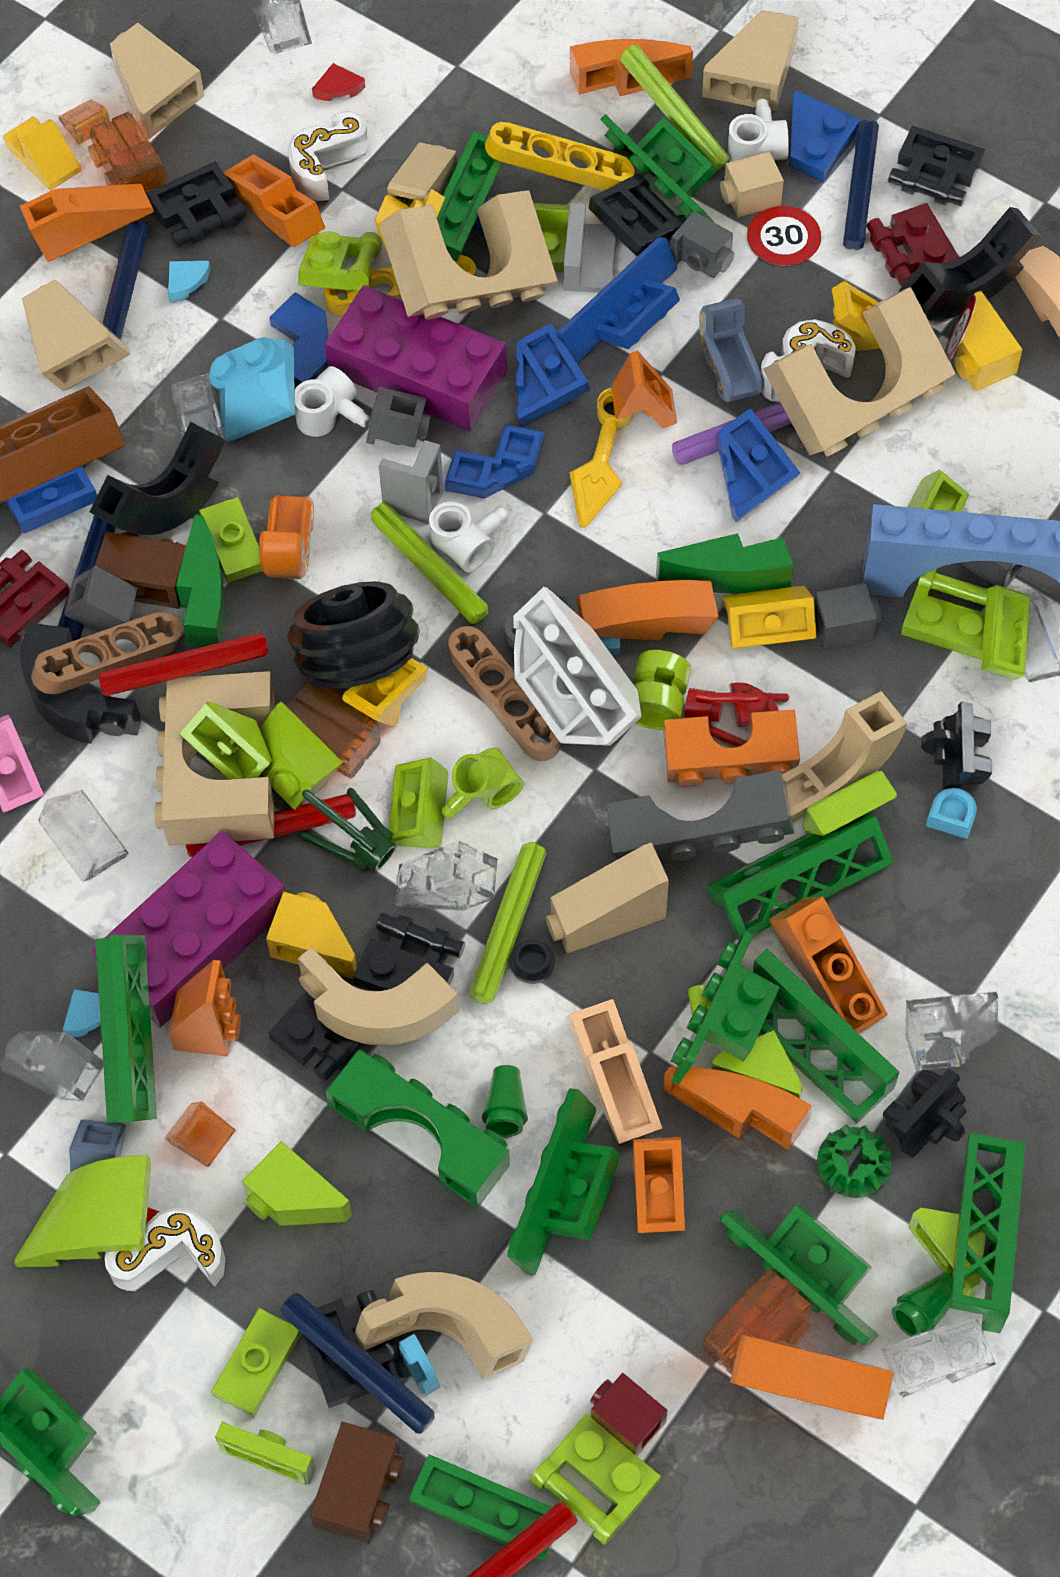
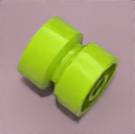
M649 650L642 652L637 657L633 684L638 690L642 717L635 724L648 729L663 730L664 720L681 719L684 706L683 695L687 692L691 674V665L686 659L675 653L663 650Z

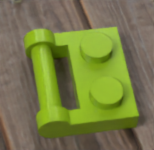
M331 231L315 234L311 237L298 270V285L360 291L362 286H368L371 280L370 268L373 259L379 255L383 245L381 237L374 232H366L360 238L340 236L338 233ZM349 257H357L355 265L351 266L349 270H345Z
M937 569L920 576L902 626L901 635L982 660L986 609L982 613L931 597L929 593L931 589L986 606L987 588L936 573Z
M586 1413L551 1455L537 1467L529 1481L542 1491L546 1488L561 1502H565L579 1518L595 1530L593 1536L603 1545H606L661 1481V1476ZM565 1464L616 1506L615 1509L606 1515L558 1474Z

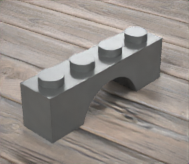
M781 770L736 778L733 792L725 805L716 813L700 820L684 821L672 818L663 813L649 795L606 804L612 849L617 860L651 842L659 859L670 857L672 860L682 861L694 858L697 852L714 849L716 852H730L740 848V844L758 841L760 844H772L783 840L785 835L795 834L787 785Z

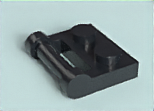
M641 174L634 175L590 197L588 207L635 256H639L658 237L666 238L668 242L671 241L674 233L687 220L683 215H676L649 188L650 183Z

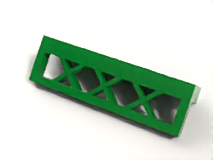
M473 131L443 194L445 199L437 216L446 249L451 258L458 262L478 218L477 208L485 203L503 162L493 159L485 149L487 137Z
M867 813L829 834L817 835L808 833L706 886L712 901L724 907L736 939L739 940L745 931L755 935L771 927L772 925L768 919L803 898L823 896L825 899L894 862L876 816ZM871 838L878 857L862 865L853 862L852 859L858 844ZM844 852V854H843L842 857L836 856V855H838V854ZM828 859L840 862L833 880L825 884L814 881L820 863ZM849 866L855 868L848 872ZM806 871L804 877L799 875ZM791 878L802 882L796 899L787 904L776 900L783 882ZM811 886L817 887L816 889L810 891ZM768 891L766 896L760 895ZM752 898L763 901L764 903L758 918L744 925L737 906ZM773 905L779 907V908H777V909L771 911Z
M121 934L110 935L109 938L95 939L107 1123L157 1119L145 935Z
M766 949L754 960L753 972L780 988L772 1003V1009L769 1010L766 1019H772V1026L765 1020L760 1033L764 1035L774 1030L789 1060L858 1124L895 1089L899 1071L774 954ZM777 1002H778L784 1009H778ZM778 1019H796L804 1026V1040L785 1039L778 1032ZM810 1033H811L817 1040H810ZM797 1049H804V1056ZM810 1050H829L837 1057V1071L818 1070L810 1062ZM843 1064L851 1071H843ZM830 1080H837V1087ZM843 1080L862 1081L873 1093L857 1107L844 1095Z
M969 1133L966 1146L949 1308L982 1314L981 1330L1000 1334L1010 1314L1026 1143ZM977 1150L1001 1154L995 1172L989 1175L977 1161ZM975 1175L980 1180L976 1184H974ZM985 1188L994 1197L993 1212L986 1217L972 1202L973 1196ZM970 1217L976 1222L975 1224H973V1225H971V1226H970ZM980 1230L990 1239L989 1254L982 1259L968 1245V1238ZM966 1259L971 1264L967 1269H965ZM976 1273L986 1282L984 1299L962 1295L964 1281Z

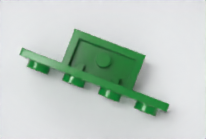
M606 114L600 119L609 129L604 134L605 137L619 151L626 146L633 153L628 159L644 175L651 170L658 177L653 184L668 199L675 194L682 201L678 208L687 218L695 211L713 221L691 197L716 173L717 168L665 117L638 144L624 133Z
M747 931L743 933L737 944L729 941L722 951L716 965L722 967L723 970L720 975L715 972L713 973L701 995L708 999L705 1007L700 1004L697 1006L687 1024L686 1029L693 1032L689 1040L683 1037L670 1062L676 1064L677 1067L670 1081L677 1085L681 1083L695 1062L704 1040L743 1062L754 1046L780 987L740 965L753 937Z
M569 1088L564 1103L558 1109L555 1127L548 1145L542 1152L541 1164L534 1183L526 1194L525 1207L517 1228L510 1237L507 1256L525 1274L535 1275L537 1273L551 1234L591 1241L621 1155L613 1147L585 1143L596 1113V1107L579 1089Z
M796 1205L770 1238L766 1237L736 1210L725 1211L719 1218L728 1227L725 1234L729 1239L744 1250H748L751 1247L763 1258L761 1266L777 1280L783 1281L786 1278L800 1290L796 1294L797 1297L812 1311L819 1313L823 1310L836 1322L833 1325L834 1330L852 1345H856L859 1342L865 1346L873 1343L879 1336L843 1304L872 1266L803 1206Z
M31 1368L22 1369L0 1398V1448H4L18 1461L17 1467L23 1475L33 1481H38L51 1494L50 1499L60 1511L75 1517L95 1511L101 1503L100 1500L69 1469L97 1432Z

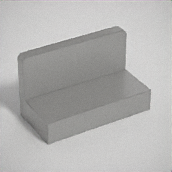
M570 203L564 258V291L599 293L612 281L616 236L603 224H585V203Z
M424 440L413 467L387 459H382L378 467L382 502L389 503L401 516L429 523L430 514L438 505L444 487L440 444Z

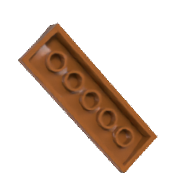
M90 386L0 426V503L126 446L112 410Z

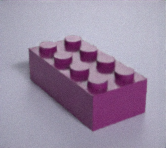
M365 285L362 286L325 342L327 366L341 370L353 383L374 392H378V388L382 387L427 398L424 408L425 413L470 432L507 373V348L505 342L443 317L429 320L425 319L424 314L408 317L402 300Z
M221 831L104 937L109 938L110 935L121 934L145 935L151 1020L161 1028L172 1017L177 990L213 960L221 961L222 968L224 969L272 924L282 894L286 892L285 885L224 831ZM95 946L94 948L91 949V951H92V953H93L94 959H95L96 964H97L96 946Z

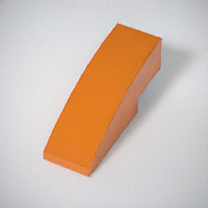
M648 39L594 41L570 46V74L579 95L615 85L619 95L624 96L644 90L620 61V57L626 48L633 44L638 45L669 84L692 78L693 50L691 46Z
M253 154L223 172L233 186L234 192L270 230L292 247H296L325 229L316 202L296 190L291 176Z
M676 580L629 584L582 594L576 599L579 617L592 627L598 637L660 641L666 632L705 635L718 618L711 581Z
M670 1066L664 1074L663 1090L739 1140L749 1126H752L789 1150L809 1122L812 1105L783 1089L758 1079L728 1071L691 1067L681 1083L677 1085L670 1081L676 1067Z
M741 1334L730 1383L884 1420L894 1371Z

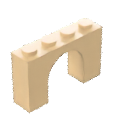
M529 190L496 195L477 208L490 252V268L487 277L471 275L454 262L446 249L433 205L400 209L379 223L408 317L424 314L425 319L429 320L447 314L450 309L457 308L458 314H463L480 308L481 304L489 303L490 308H497L511 303L513 298L521 297L522 302H530L545 295L544 289L556 283L557 277Z
M911 287L891 295L862 312L881 348L886 367L883 385L871 401L858 402L841 394L831 382L812 344L793 351L763 369L809 456L823 451L825 456L828 457L848 446L845 438L854 433H857L860 438L881 426L878 419L888 413L891 418L905 413L913 408L910 400L921 394L924 399H927L946 388L943 381L956 374Z
M270 671L181 677L167 681L166 696H160L159 698L160 718L162 722H165V731H158V750L160 757H164V764L156 768L158 792H162V802L155 803V823L157 829H164L168 845L209 843L221 831H224L234 841L274 838V798L269 777L213 780L202 777L189 768L197 750L180 735V732L208 701L256 720L260 728L276 706V696Z

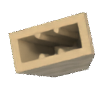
M761 10L705 65L702 97L755 108L756 102L759 99H765L768 101L771 111L776 112L796 46L799 17Z
M138 22L126 32L119 34L110 43L116 73L142 133L147 139L152 138L204 97L200 70Z
M419 142L387 187L388 195L393 196L409 207L415 199L422 201L431 189L443 196L457 167V151L439 145L434 146Z
M55 279L22 297L41 374L62 391L130 355L129 348Z
M652 842L637 848L550 897L551 914L546 916V923L554 941L561 939L567 954L666 919L669 880Z

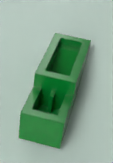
M202 515L194 516L176 583L180 605L187 608L183 621L187 643L190 646L205 647L223 641L226 600L220 563L212 534Z
M736 533L658 552L656 576L658 581H711L713 593L738 594L791 587L794 564L784 537L743 547L739 534Z

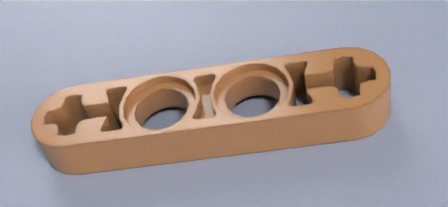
M154 612L49 649L39 654L35 660L31 675L32 682L38 690L44 693L59 694L98 680L101 672L167 655L173 652L179 644L183 633L182 623L175 615L169 612ZM155 629H158L161 633L154 634ZM120 639L129 640L136 645L137 650L130 653L124 652L116 646L115 641ZM83 652L93 653L100 659L101 663L95 666L87 665L80 660L78 655ZM49 668L51 672L46 673L45 669ZM61 671L60 676L58 677L53 673Z
M471 626L456 629L448 640L449 657L454 666L530 758L538 761H547L554 758L561 748V743L515 680L514 670L479 629ZM465 643L469 647L475 645V655L479 660L476 664L474 657L467 649L460 651V644ZM496 670L503 674L504 679L498 685L489 686L484 684L480 677L486 671ZM520 700L525 702L529 709L524 715L512 716L505 711V707L511 701ZM533 722L535 730L540 736L546 737L549 735L548 744L545 745L541 740L534 743V731L530 727Z

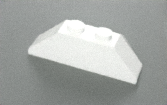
M543 587L514 615V628L516 629L514 643L515 680L560 743L611 746L642 717L636 687L592 627L552 591Z

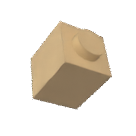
M770 151L726 163L725 180L720 182V189L724 202L726 204L731 203L737 218L771 207L781 206L784 180Z

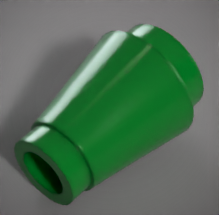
M500 1065L493 1069V1077L491 1078L482 1113V1120L486 1124V1129L494 1131L501 1137H513L523 1131V1125L528 1121L520 1070L512 1065Z
M942 1272L939 1276L930 1279L897 1298V1305L892 1308V1315L897 1325L905 1334L916 1339L921 1335H930L950 1309L952 1274Z

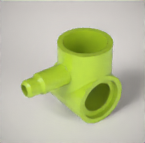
M489 748L479 754H466L460 757L453 767L452 783L456 792L447 800V804L442 808V815L447 819H452L474 798L482 799L490 809L500 808L512 801L521 792L524 782L499 748Z

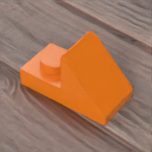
M638 350L630 353L612 384L611 390L616 419H621L643 410L646 416H652L662 428L676 424L677 418L673 390Z
M681 1137L633 1140V1175L635 1180L638 1233L685 1231Z

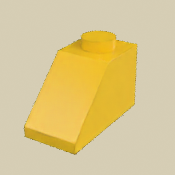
M982 291L973 295L977 297L975 309L954 358L957 373L962 379H967L975 391L1017 374L1023 350Z
M283 892L266 938L270 957L299 965L298 958L312 947L339 976L353 979L357 969L355 953L327 904L309 893L300 892L294 895Z

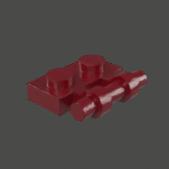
M927 203L892 214L890 221L892 229L885 227L879 218H874L867 223L866 227L871 234L870 242L877 252L882 253L886 260L885 268L892 278L897 279L901 287L922 262L941 264L959 258V255ZM902 245L907 255L900 253L897 246Z
M22 549L11 559L6 557L0 562V590L9 582L13 584L0 595V640L10 648L24 636L28 622H40L68 596L70 590L65 581L40 561L28 571H25L24 569L32 563V559Z

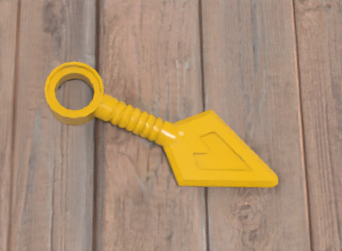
M612 388L604 390L597 399V417L602 424L593 460L569 472L578 524L581 528L588 527L623 484L610 466L609 460L617 430L627 426L631 422L633 414L616 419L615 415L608 414L604 410L608 403L613 402Z

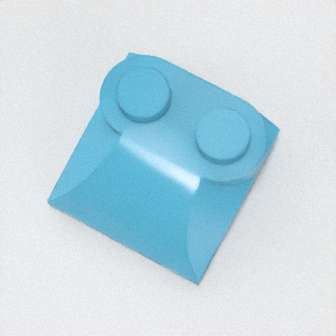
M258 338L222 354L212 363L209 380L219 390L224 439L228 442L295 415L294 347L284 339Z

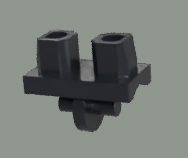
M961 701L958 704V711L944 717L942 721L934 722V731L927 732L921 738L922 750L934 755L935 764L943 765V789L959 788L964 783L983 784L992 775V759L988 756L974 754V746L982 748L989 742L991 721L974 716L973 704Z
M923 1069L913 1079L911 1085L913 1096L919 1099L911 1108L900 1100H894L883 1111L885 1125L898 1137L902 1152L913 1158L928 1141L938 1144L945 1136L957 1142L965 1135V1129L959 1120L967 1112L963 1106L966 1099L958 1087L960 1077L957 1073L947 1069L940 1076L927 1069Z

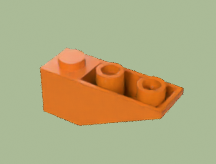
M142 184L59 188L20 205L28 228L47 262L64 256L83 245L102 238L106 234L154 212Z
M823 896L805 897L768 919L789 958L815 993L857 1033L888 1015Z
M213 960L177 990L168 1032L174 1050L228 1057L230 1042L238 1041L241 1015L235 1014L236 997L230 996L231 979L225 978L221 961Z

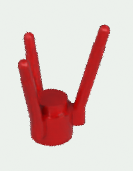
M689 688L684 718L708 716L710 735L735 747H739L747 741L713 727L711 723L712 721L720 722L723 703H758L762 701V696L760 694L715 692ZM766 693L774 702H787L790 698L786 693Z

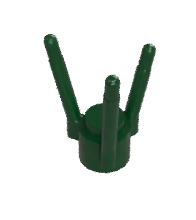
M353 788L347 789V795L352 797L355 806L369 822L373 830L367 826L361 831L358 830L309 790H304L302 792L303 798L354 838L350 847L355 850V853L306 831L299 833L301 839L353 863L363 872L368 867L377 872L386 864L397 847V844L391 840L394 833L379 821Z

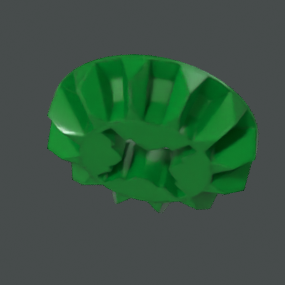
M845 1124L841 1129L833 1133L829 1132L818 1150L817 1167L822 1180L831 1190L845 1197L862 1198L874 1194L884 1186L891 1172V1151L888 1150L884 1143L882 1135H876L869 1131L866 1125L859 1128L849 1127ZM857 1146H861V1159L868 1162V1164H859L857 1170H854L853 1175L849 1176L848 1160L843 1158L842 1155H851L853 1149L856 1150Z

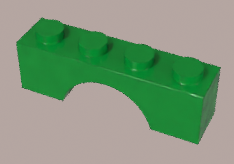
M359 1049L326 1090L329 1108L364 1132H368L384 1123L396 1121L409 1122L425 1129L434 1137L441 1149L438 1165L440 1184L478 1209L510 1166L509 1149L506 1148L507 1143L490 1129H485L482 1132L470 1124L469 1117L455 1105L447 1104L446 1107L432 1098V1092L418 1080L410 1079L408 1082L395 1073V1067L384 1057L378 1054H374L371 1057Z

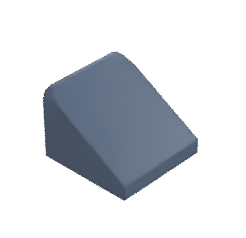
M80 1120L69 1148L70 1172L90 1163L121 1157L126 1125Z

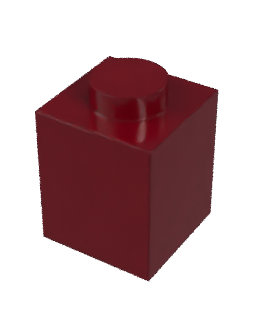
M623 1372L614 1383L609 1379L605 1380L590 1399V1402L594 1405L591 1408V1418L637 1456L667 1421L668 1410Z

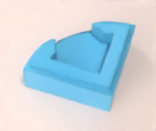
M170 261L168 284L170 302L188 298L189 293L208 281L211 270L209 261Z
M74 989L62 1030L66 1037L87 1035L89 1031L101 1025L99 993Z
M415 1334L399 1342V1350L403 1362L421 1393H425L427 1396L441 1388L433 1367Z

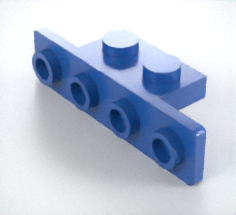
M658 237L557 331V338L565 344L576 363L583 359L601 341L629 349L639 342L641 337L659 320L663 319L667 312L680 301L675 287L662 284L677 270V263L667 239Z

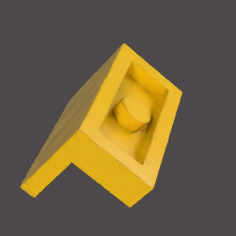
M805 586L722 596L723 606L728 614L730 645L733 649L816 638L814 598Z

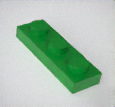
M428 1454L408 1499L412 1505L504 1545H507L552 1508ZM552 1544L535 1558L545 1562Z

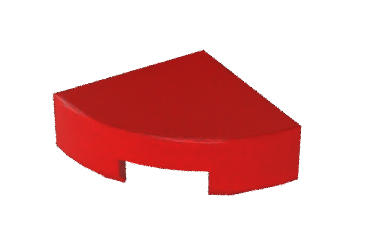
M333 63L312 87L313 97L324 101H332V97L346 95L353 97L366 87L365 78Z
M740 682L729 685L730 693L760 694L762 696V701L758 703H733L737 727L749 725L751 713L779 711L776 703L766 693L753 685Z

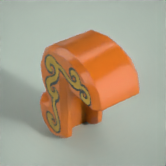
M276 494L271 498L267 531L260 532L259 539L260 565L267 577L302 579L306 575L310 556V533L313 530L314 502L309 496L295 497Z

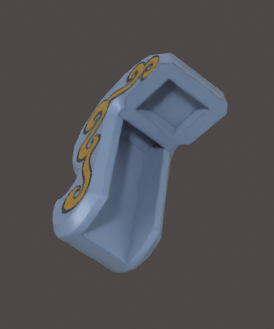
M738 298L705 305L699 314V329L703 353L710 370L716 376L718 394L727 403L758 396L763 388L761 371L743 331V326L745 325V305Z

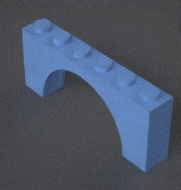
M873 504L862 576V584L866 583L869 595L903 598L907 588L923 574L942 566L969 561H999L1018 564L1043 572L1060 583V521Z

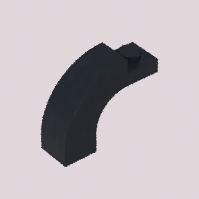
M1009 207L985 237L969 252L947 263L922 262L899 292L911 287L928 320H944L958 316L974 293L982 291L988 300L1010 283L1024 268L1020 260L1038 241L1041 235L1018 208Z
M190 421L171 462L158 477L144 484L133 485L107 474L89 512L116 528L136 535H156L177 528L192 518L206 504L217 488L219 482L208 476L219 457L226 439Z
M28 622L21 645V667L33 703L44 720L61 734L92 744L96 729L111 736H122L123 734L137 736L141 718L136 700L92 694L82 691L77 687L59 694H47L37 689L32 682L31 675L38 655L49 649L72 642L73 639L69 628ZM49 668L45 669L46 673L51 672ZM61 671L53 673L58 677L60 676Z

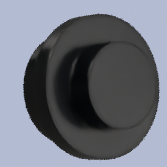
M527 940L520 943L511 953L510 967L512 973L517 979L528 984H537L545 981L554 971L555 957L553 951L547 944L538 940Z

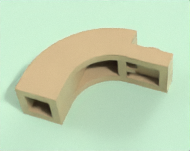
M882 691L846 709L841 726L830 742L813 757L782 774L787 785L793 822L805 816L807 807L878 771L894 752L903 737L908 723Z
M312 947L298 958L301 972L299 981L308 994L316 999L314 1000L317 1019L326 1027L347 1039L379 1046L403 1044L427 1036L459 1012L458 993L428 963L397 987L384 991H366L356 988L343 980Z
M443 1272L415 1273L395 1279L387 1300L379 1299L363 1309L354 1333L359 1346L363 1350H367L414 1330L441 1332L456 1340L465 1349L482 1379L524 1362L533 1342L530 1333L518 1314L498 1294L474 1280Z

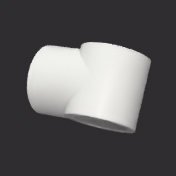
M759 99L756 102V115L744 114L732 120L728 136L727 154L729 155V162L770 151L774 160H787L786 120L772 121L771 109L767 100Z
M329 366L315 380L304 381L296 387V423L299 430L304 434L318 437L329 433L335 427L336 416L339 413L363 428L370 424L371 417L364 413L363 409L351 402L357 396V391L352 381L341 370Z
M457 502L441 503L432 510L429 517L432 548L440 557L452 559L465 572H473L481 567L492 554L495 543L488 535L501 526V523L508 518V512L503 507H499L474 524L471 521L469 510L464 505ZM447 529H456L457 531H454V532H446L445 530H447Z

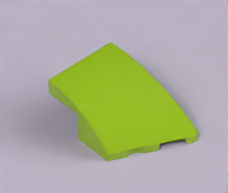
M133 1155L101 1160L82 1166L67 1174L17 1254L14 1264L17 1267L60 1266V1260L101 1259L102 1252L144 1251L151 1160L148 1155Z

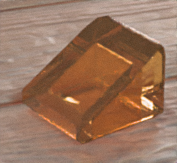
M92 99L58 116L59 121L78 144L111 127L108 110Z
M200 1101L193 1102L187 1107L165 1139L204 1166L209 1167L236 1130Z

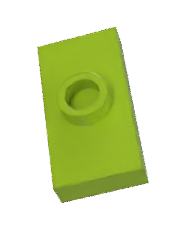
M239 497L200 509V515L204 517L212 534L219 563L227 583L262 572L259 545Z
M998 585L987 588L981 670L1015 680L1025 677L1031 595Z
M259 1308L211 1390L212 1395L255 1418L302 1333L292 1324Z
M223 1421L216 1433L215 1439L221 1452L304 1485L310 1484L316 1470L312 1456L286 1447L287 1441L283 1437L262 1429L256 1435Z

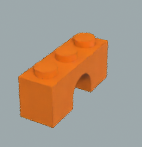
M795 709L751 713L749 723L750 738L745 744L736 748L723 747L713 740L709 732L708 716L664 720L663 737L668 782L678 781L679 786L689 787L704 783V779L721 778V781L724 783H735L736 778L781 770V773L784 774L799 766L800 752Z

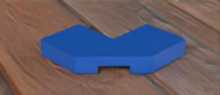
M294 292L269 318L270 325L295 341L292 345L294 347V384L298 386L304 381L315 380L328 368L325 351L328 328L326 312Z
M505 424L495 457L455 449L444 483L445 491L485 499L534 474L544 443V432Z

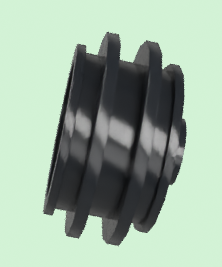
M380 581L358 582L339 586L306 601L295 612L294 624L290 627L287 636L289 645L296 653L294 657L296 667L302 675L311 677L316 685L326 688H349L387 677L402 668L412 658L413 646L418 642L420 629L412 618L414 610L412 602L406 595L398 593L391 584Z

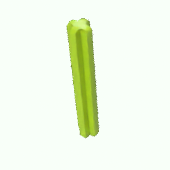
M633 44L626 48L620 57L623 65L674 127L717 168V171L723 168L729 160V155L640 47Z
M382 502L371 511L372 522L470 623L477 624L488 615V605L389 503Z
M529 842L521 846L469 990L470 997L479 1003H491L496 998L546 857V849L537 843Z

